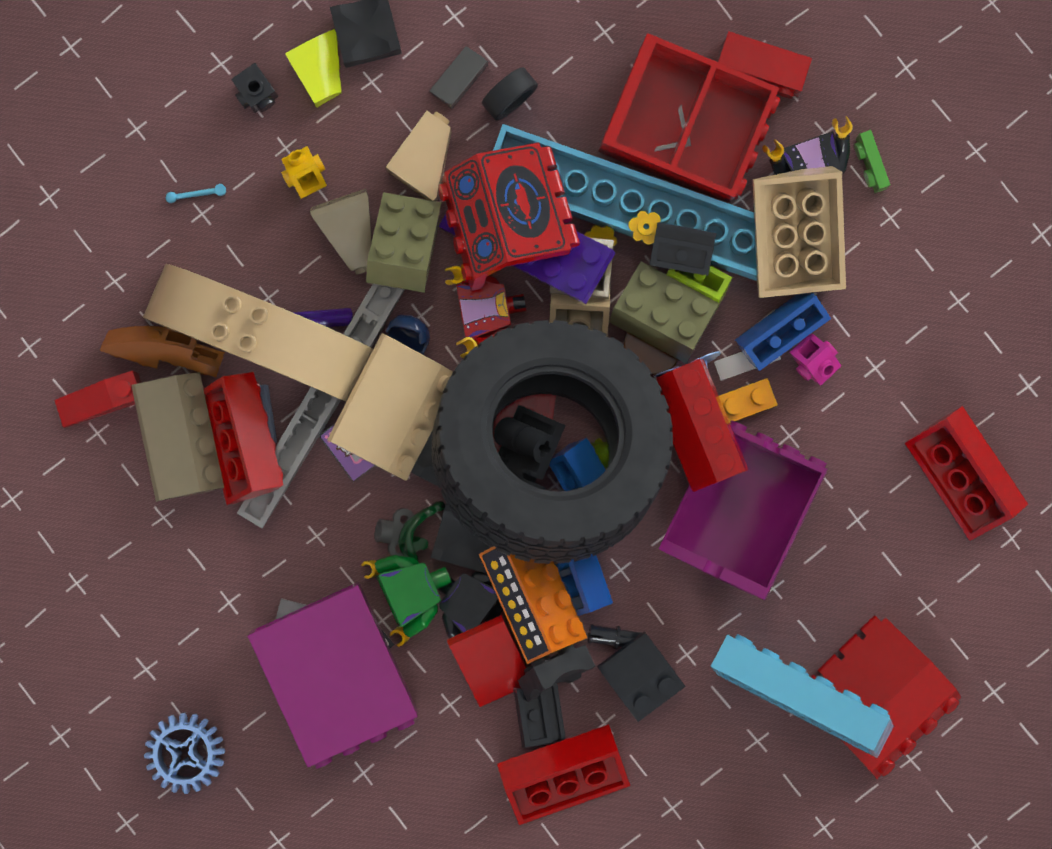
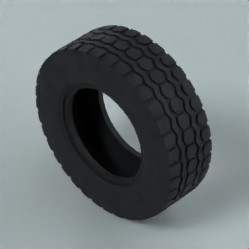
M548 320L534 321L530 325L529 322L514 325L513 329L508 327L497 332L494 337L491 335L479 343L478 348L474 347L455 368L444 388L432 433L431 449L433 452L431 455L433 469L436 470L434 474L439 488H442L441 494L448 506L451 505L450 510L458 521H463V526L473 536L477 534L479 536L478 540L489 547L493 545L498 552L508 556L510 554L515 555L516 559L528 562L532 559L534 563L549 564L551 561H554V564L569 563L571 559H574L575 562L589 558L591 554L595 556L607 550L609 546L613 547L633 531L649 510L664 483L673 449L671 415L668 413L669 407L664 395H661L662 389L656 378L651 377L652 372L644 362L640 363L638 361L639 357L629 348L627 350L623 348L624 344L611 337L609 339L606 337V333L594 328L589 330L588 326L577 323L569 325L566 321L556 320L553 323H549ZM551 394L568 398L589 411L601 426L608 444V468L598 479L575 490L558 492L531 486L515 476L498 455L493 440V420L507 405L526 396Z

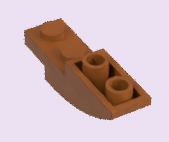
M131 326L109 330L100 348V351L108 353L113 357H121L137 362L142 366L157 369L160 360L171 365L181 366L200 372L202 375L217 377L225 352L197 344L198 340L161 326Z

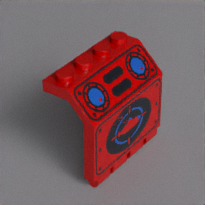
M538 142L478 153L444 172L442 183L438 185L441 201H446L448 208L446 210L447 224L449 228L453 227L456 236L453 238L454 249L457 255L461 254L463 264H461L462 277L464 281L469 282L471 291L482 289L487 276L506 266L570 254L571 248L580 245L575 225L566 224L571 222L573 218L567 198L559 197L564 195L565 191L559 171L553 170L557 165L550 146L541 147Z

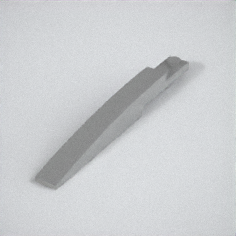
M372 284L343 335L372 348L405 289ZM310 387L276 445L275 454L278 465L283 472L282 481L284 486L271 493L244 500L237 514L260 528L265 526L340 403V399Z

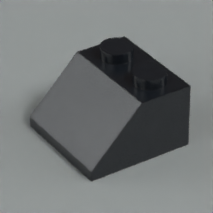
M645 631L597 666L637 722L686 687Z

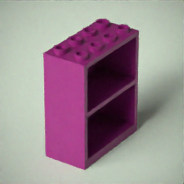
M359 582L260 626L247 635L307 768L315 765L316 769L331 763L333 761L332 758L336 754L342 752L344 756L359 750V745L362 742L370 740L371 743H375L387 737L388 730L397 727L398 731L415 723L414 718L418 717L417 707Z

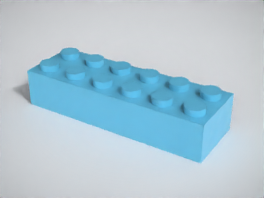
M739 634L735 638L729 635L726 636L711 664V668L718 676L878 758L894 727L887 710L873 703L869 708L862 704L861 697L846 689H844L843 693L836 691L833 683L818 675L816 679L809 677L805 668L794 662H790L789 665L782 663L783 661L779 659V655L766 648H763L762 652L758 651L752 645V641Z

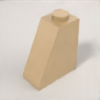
M426 111L387 164L386 170L426 200L438 202V185L442 183L452 131L451 127L448 126L450 121L438 112L431 114L429 111Z

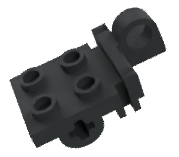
M518 405L513 418H503L495 428L494 439L497 444L501 445L498 455L506 467L519 479L531 486L545 490V487L540 486L535 481L537 478L543 480L566 425Z

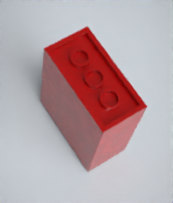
M647 33L598 152L689 190L729 203L733 199L737 200L738 196H741L744 191L747 179H744L743 176L745 173H748L749 169H752L757 159L758 152L754 151L756 146H759L761 141L763 142L767 134L769 125L765 124L766 119H769L778 107L780 98L776 95L779 87ZM681 105L685 119L683 129L681 126L680 116L678 112V109ZM690 137L691 146L685 147L686 142ZM677 143L675 148L655 151L657 146Z

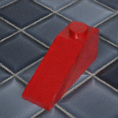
M132 370L54 400L63 428L135 405L131 385L142 383L139 373Z

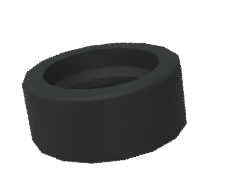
M524 67L518 68L504 77L486 94L482 100V105L496 121L501 120L522 105L535 92L538 84Z

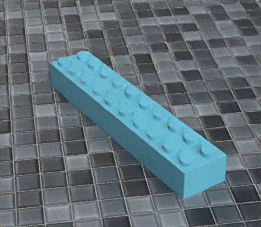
M502 124L493 151L538 142L541 147L550 146L552 148L557 165L553 170L559 171L565 194L559 197L567 198L572 216L602 227H611L614 231L633 237L634 232L629 229V221L637 217L640 211H645L647 214L651 212L657 213L660 216L661 223L715 232L717 234L711 265L757 281L754 212ZM644 225V226H643L644 229H648V228H649L648 225Z

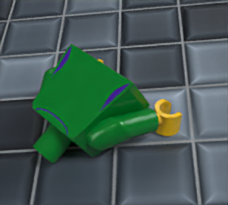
M392 555L377 561H364L361 566L370 565L372 568L371 574L364 576V578H377L398 627L390 632V636L394 633H399L402 636V641L396 644V646L400 647L411 637L429 626L438 612L437 603L441 601L437 589L452 583L445 567L429 573L426 564H419L413 557Z

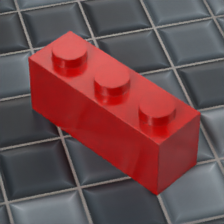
M728 31L718 62L779 87L777 95L791 99L793 96L798 97L800 95L812 58Z

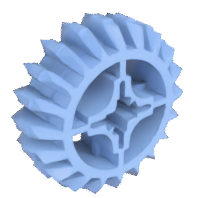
M181 713L179 723L176 717L171 715L168 717L170 726L166 722L160 721L158 727L162 733L158 730H152L150 735L156 741L148 740L145 743V746L152 748L153 751L146 752L144 758H153L154 761L148 764L146 768L151 770L156 767L158 771L152 776V779L157 780L162 776L164 778L161 783L162 788L167 787L170 782L173 783L171 788L173 793H176L180 785H182L183 793L188 794L191 789L190 784H192L196 792L200 791V780L206 786L210 785L212 781L208 774L217 777L220 773L213 766H222L224 764V760L216 758V755L224 754L225 748H216L215 745L222 742L223 738L217 737L213 739L212 734L218 730L217 727L214 726L207 731L205 727L208 725L209 720L205 718L198 725L197 714H193L188 722L186 713ZM179 729L193 731L192 735L185 742L176 739L172 740L168 737L171 732ZM200 737L204 740L207 747V762L203 760L204 757L197 751ZM191 744L188 751V755L191 756V760L187 757L183 761L179 762L181 759L182 752L179 750L178 747H180L182 750L183 748ZM163 745L166 746V750L172 755V763L169 769L163 760ZM184 765H190L194 768L198 767L202 770L198 775L191 777L176 775Z

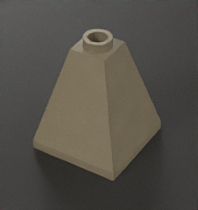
M365 188L311 207L310 213L312 218L351 271L354 270L356 275L367 272V260L372 243L367 189Z

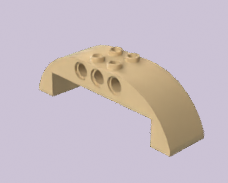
M165 264L143 315V318L175 330L347 402L373 351V348L312 320L170 264Z

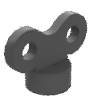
M400 508L396 510L392 517L393 521L379 519L376 523L375 541L389 544L388 553L390 556H403L401 552H396L395 547L398 545L399 535L404 526L400 522V517L405 515L408 521L414 516L408 509Z

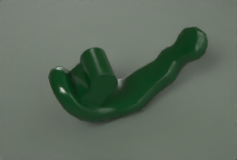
M443 501L435 502L429 507L422 509L404 524L398 539L399 549L403 556L413 557L418 560L416 552L420 549L425 550L428 547L427 539L418 536L413 537L414 531L426 518L445 509Z

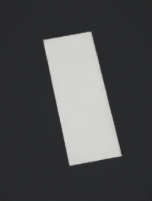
M743 352L714 361L721 381L755 369ZM779 356L773 362L781 360V357Z

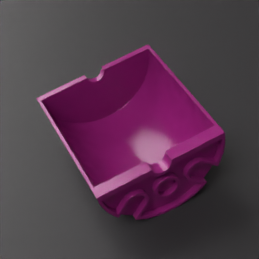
M731 420L730 425L749 470L696 492H692L689 485L661 542L659 550L765 601L828 471L825 468L827 463L813 456H810L809 460H807L804 455L800 454L799 450L786 444L782 448H778L779 444L775 443L769 436L760 432L753 436L745 432L746 426Z

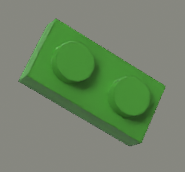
M868 130L860 133L856 138L857 143H854V149L858 159H863L867 169L864 171L865 181L868 187H873L875 193L886 190L890 186V182L872 131Z

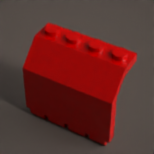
M874 615L859 629L866 636L863 640L857 634H854L839 649L844 658L840 660L833 654L817 671L823 678L833 683L836 691L843 693L844 689L861 697L862 704L869 708L873 703L888 711L894 727L878 758L841 740L864 764L867 770L878 779L881 775L886 776L896 765L894 762L902 755L906 756L912 752L917 745L916 741L923 734H930L937 727V721L945 713L950 714L959 705L958 700L961 696L933 662L886 617L880 621Z

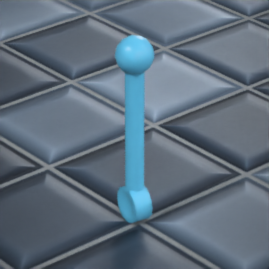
M218 184L215 188L178 194L168 192L166 194V201L174 203L178 199L210 194L223 196L226 194V187L223 184Z

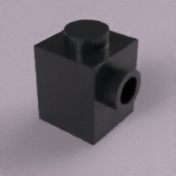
M253 63L231 79L239 90L235 96L244 109L250 106L254 113L259 110L264 112L275 104L274 99L278 95L256 63Z

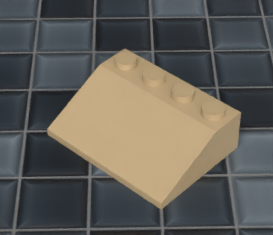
M829 166L801 169L753 179L758 297L764 298L846 289L842 171Z
M382 333L327 440L384 471L407 481L433 430L441 396L453 371Z

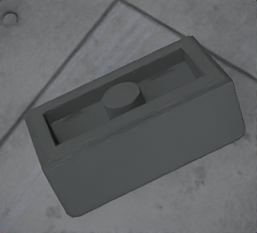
M465 46L429 92L450 109H453L486 69L488 61Z

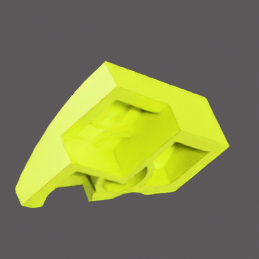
M335 29L323 33L285 53L317 108L342 93L338 38Z

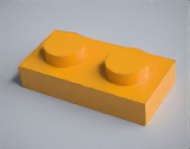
M768 378L719 395L729 423L731 420L737 421L778 405Z

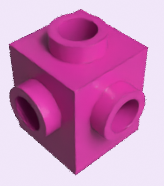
M812 333L789 352L799 365L796 368L797 372L806 381L812 379L820 386L842 366L835 357L838 354L837 350L828 341L825 340L823 342Z

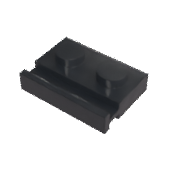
M658 222L650 265L708 276L717 233Z
M557 683L542 691L540 696L527 702L521 687L513 688L522 747L527 748L566 739Z

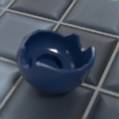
M398 315L390 321L386 332H389V337L424 355L429 345L430 333L425 323L412 315Z

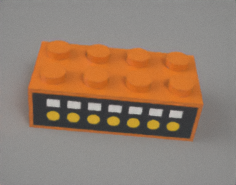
M494 546L479 554L527 664L587 638L583 624L579 620L571 602V597L563 584L554 561L545 564L534 563V560L530 559L528 562L516 559L515 555L510 554L508 556L498 552Z

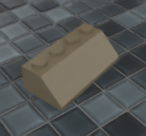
M200 372L175 375L131 385L156 502L224 488Z

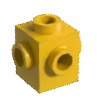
M308 146L295 150L281 159L286 169L281 172L289 188L295 187L301 199L327 186L321 174L326 169L319 155L312 156Z

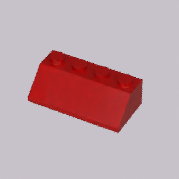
M697 359L657 377L656 380L662 389L661 395L665 396L669 407L668 413L671 415L673 445L692 492L748 471L749 469L704 359Z
M254 372L222 376L205 387L203 390L224 488L222 489L226 504L230 505L268 494L284 486L282 481L283 472L278 465L275 454V442L268 428V415L263 408L260 397L261 388L258 381H256Z
M963 406L944 416L905 442V445L969 541L1014 518L1028 505Z
M609 724L497 763L505 792L519 825L630 786Z

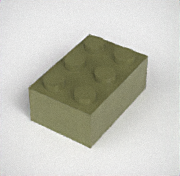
M383 192L367 260L366 283L425 293L439 228L441 202Z
M641 261L614 306L609 322L687 364L712 320L719 303Z

